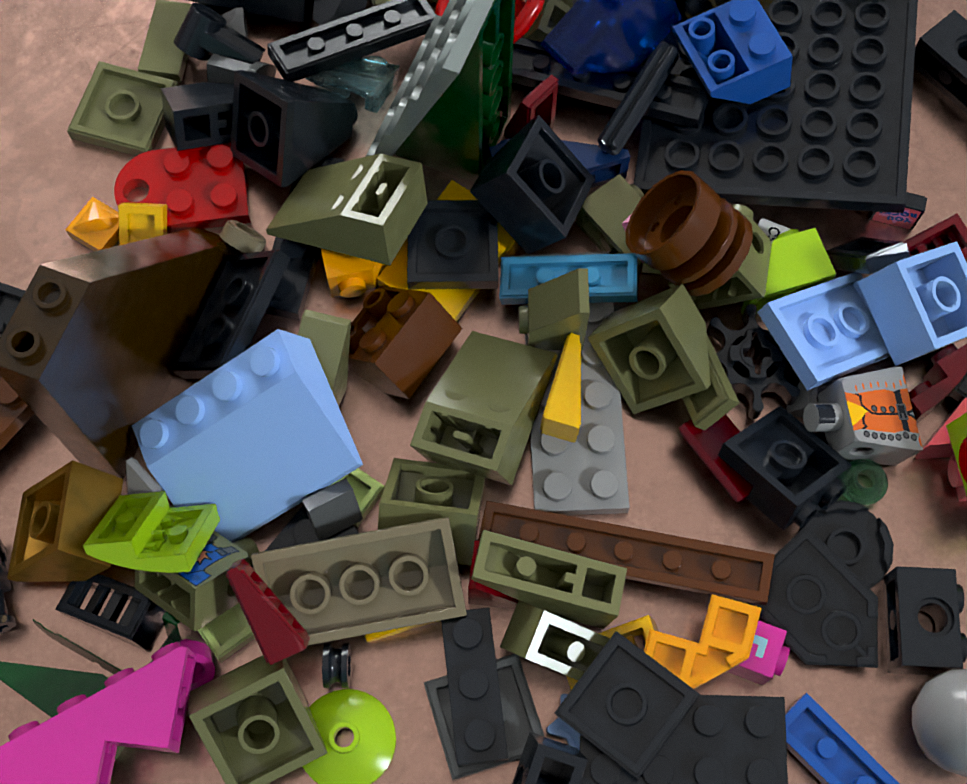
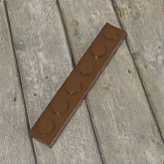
M486 501L478 540L481 538L482 531L487 530L627 568L625 579L702 594H713L765 606L768 602L775 554Z

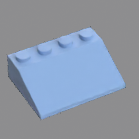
M280 329L269 334L132 425L147 468L163 491H165L174 507L216 504L220 522L214 531L232 543L244 538L300 504L303 499L323 490L363 465L310 339Z

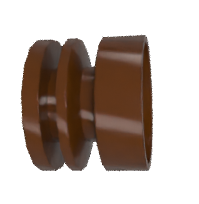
M684 170L667 175L653 185L637 204L626 228V245L630 251L652 269L659 270L667 281L674 283L675 286L683 283L689 295L694 297L709 294L724 285L742 265L749 253L753 239L750 221L740 211L734 209L726 199H720L715 190L692 171Z

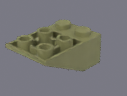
M375 154L310 169L304 173L267 227V235L390 266L428 204L422 163L385 154Z
M472 331L426 400L410 446L429 461L512 485L557 359V353Z

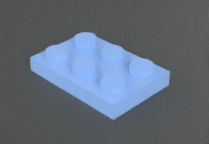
M853 272L770 301L757 312L807 391L890 357L858 284V281L864 279L861 273Z

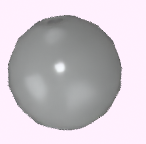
M952 669L938 674L927 681L922 687L912 706V728L919 748L929 760L946 771L967 777V669Z

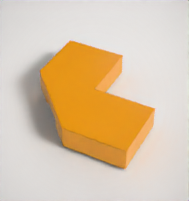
M712 594L699 643L649 629L644 652L691 688L696 689L749 659L761 608Z

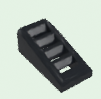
M97 574L86 581H71L55 609L66 616L144 650L151 648L163 625L162 616L166 612L136 590L135 587L101 574ZM92 584L96 585L97 588L85 610L80 609ZM112 592L113 594H112V596L110 597V599H109V601H108L106 607L104 608V610H103L101 616H98V614H99V612H100V610H101L103 604L105 603V601H106V599H107L109 593ZM127 600H130V603H129V605L127 606V608H126V610H125V612H124L122 618L120 619L119 623H116V621H117V619H118V617H119L121 611L123 610V608H124V606H125Z

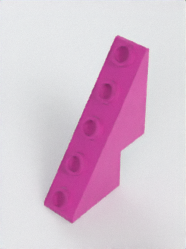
M180 642L168 644L151 656L153 662L136 671L133 668H127L115 673L104 682L106 688L87 698L86 694H82L65 701L57 707L58 715L41 724L38 721L29 722L13 730L8 735L10 741L0 746V784H110L118 746L179 753L197 655L188 647L181 646Z

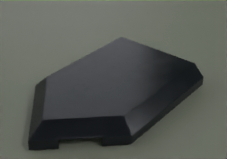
M806 525L774 556L766 606L746 603L760 607V617L767 624L787 631L784 642L806 665L878 668V597Z

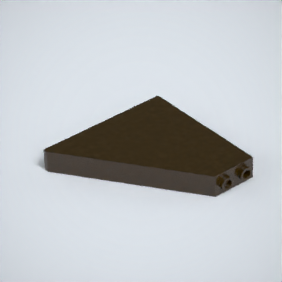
M194 227L40 264L0 337V376L80 463L123 479L126 474V460L131 457L134 458L139 447L132 425L159 407L175 374L172 372V366L226 257L233 255L236 248L226 243L218 234Z

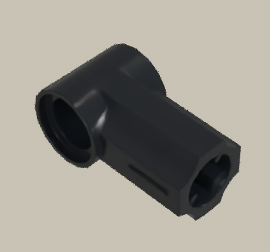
M192 3L173 41L175 46L181 51L202 61L209 60L213 54L253 64L261 61L266 50L227 26V21L219 13L199 3Z

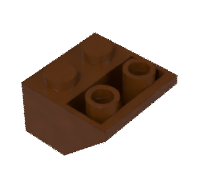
M380 286L366 297L363 303L364 308L351 322L348 369L384 393L410 399L463 328L430 292Z

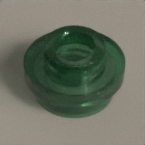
M857 459L850 462L853 466L843 480V483L847 485L843 495L849 501L862 504L863 506H870L879 502L888 489V478L885 471L880 465L868 459ZM858 475L868 476L872 481V487L866 488L860 485Z

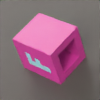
M758 620L749 659L726 672L760 685H764L771 680L774 674L781 676L790 648L783 646L787 631Z

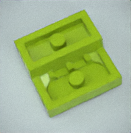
M165 491L120 495L86 540L83 547L87 555L121 567L150 572H190L220 522L216 504L170 508Z

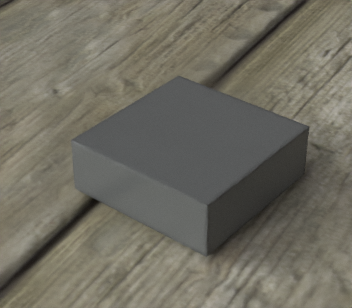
M346 478L302 500L313 531L319 541L325 540L363 520L353 488Z

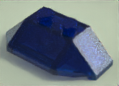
M578 0L540 45L571 74H585L586 71L601 73L635 71L673 29L672 26L680 22L682 17L675 0Z

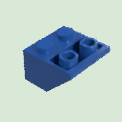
M731 0L672 26L674 35L710 97L752 104L790 87L793 56L758 0Z

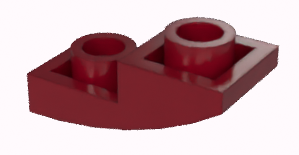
M950 344L930 359L934 364L933 367L923 377L925 382L908 392L916 424L930 414L967 373V344L959 349L954 344Z

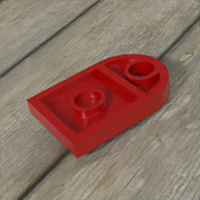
M231 142L177 151L176 147L144 152L126 163L115 181L114 196L117 206L123 202L167 204V234L194 227L201 229L224 227L228 220H235L243 224L251 223L246 165L233 156ZM139 187L149 189L145 199L139 202L127 200L128 194L133 189Z

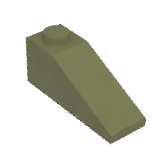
M483 530L471 580L561 618L604 629L619 615L627 568Z

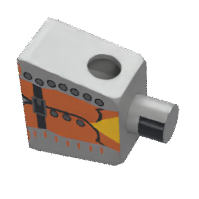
M892 367L838 379L818 393L817 402L819 403H810L804 409L803 422L805 428L809 432H825L827 444L845 459L896 466L923 451L902 367Z

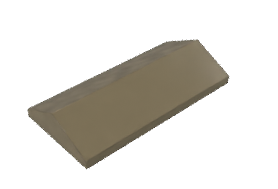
M449 516L251 554L255 572L307 631L310 637L308 645L467 615Z

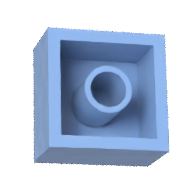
M957 241L894 262L858 281L895 366L967 338V262Z

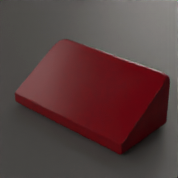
M725 414L706 430L695 427L692 419L679 427L681 435L735 502L747 500L753 486L718 456L723 443L740 432L730 418Z

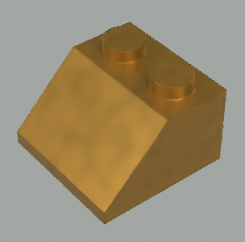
M72 460L24 491L7 579L15 582L86 581L110 568L111 563L87 555L83 545L121 495L123 479Z

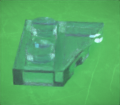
M366 56L306 77V80L320 87L328 88L332 93L344 99L349 98L351 92L365 98L366 110L377 113L398 82L400 66L390 64L386 59L379 56Z

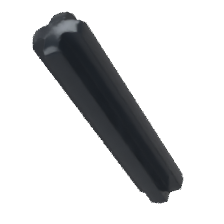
M661 42L656 46L599 135L598 147L603 152H607L612 156L620 153L679 60V50L675 46L669 45L666 42Z

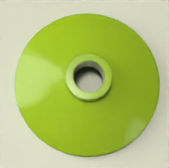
M354 689L332 691L321 696L310 705V711L326 746L327 754L302 766L305 772L318 784H372L380 778L390 765L396 747L395 726L385 706L372 695ZM345 728L352 730L354 734L353 742L347 747L338 746L335 741L338 731Z

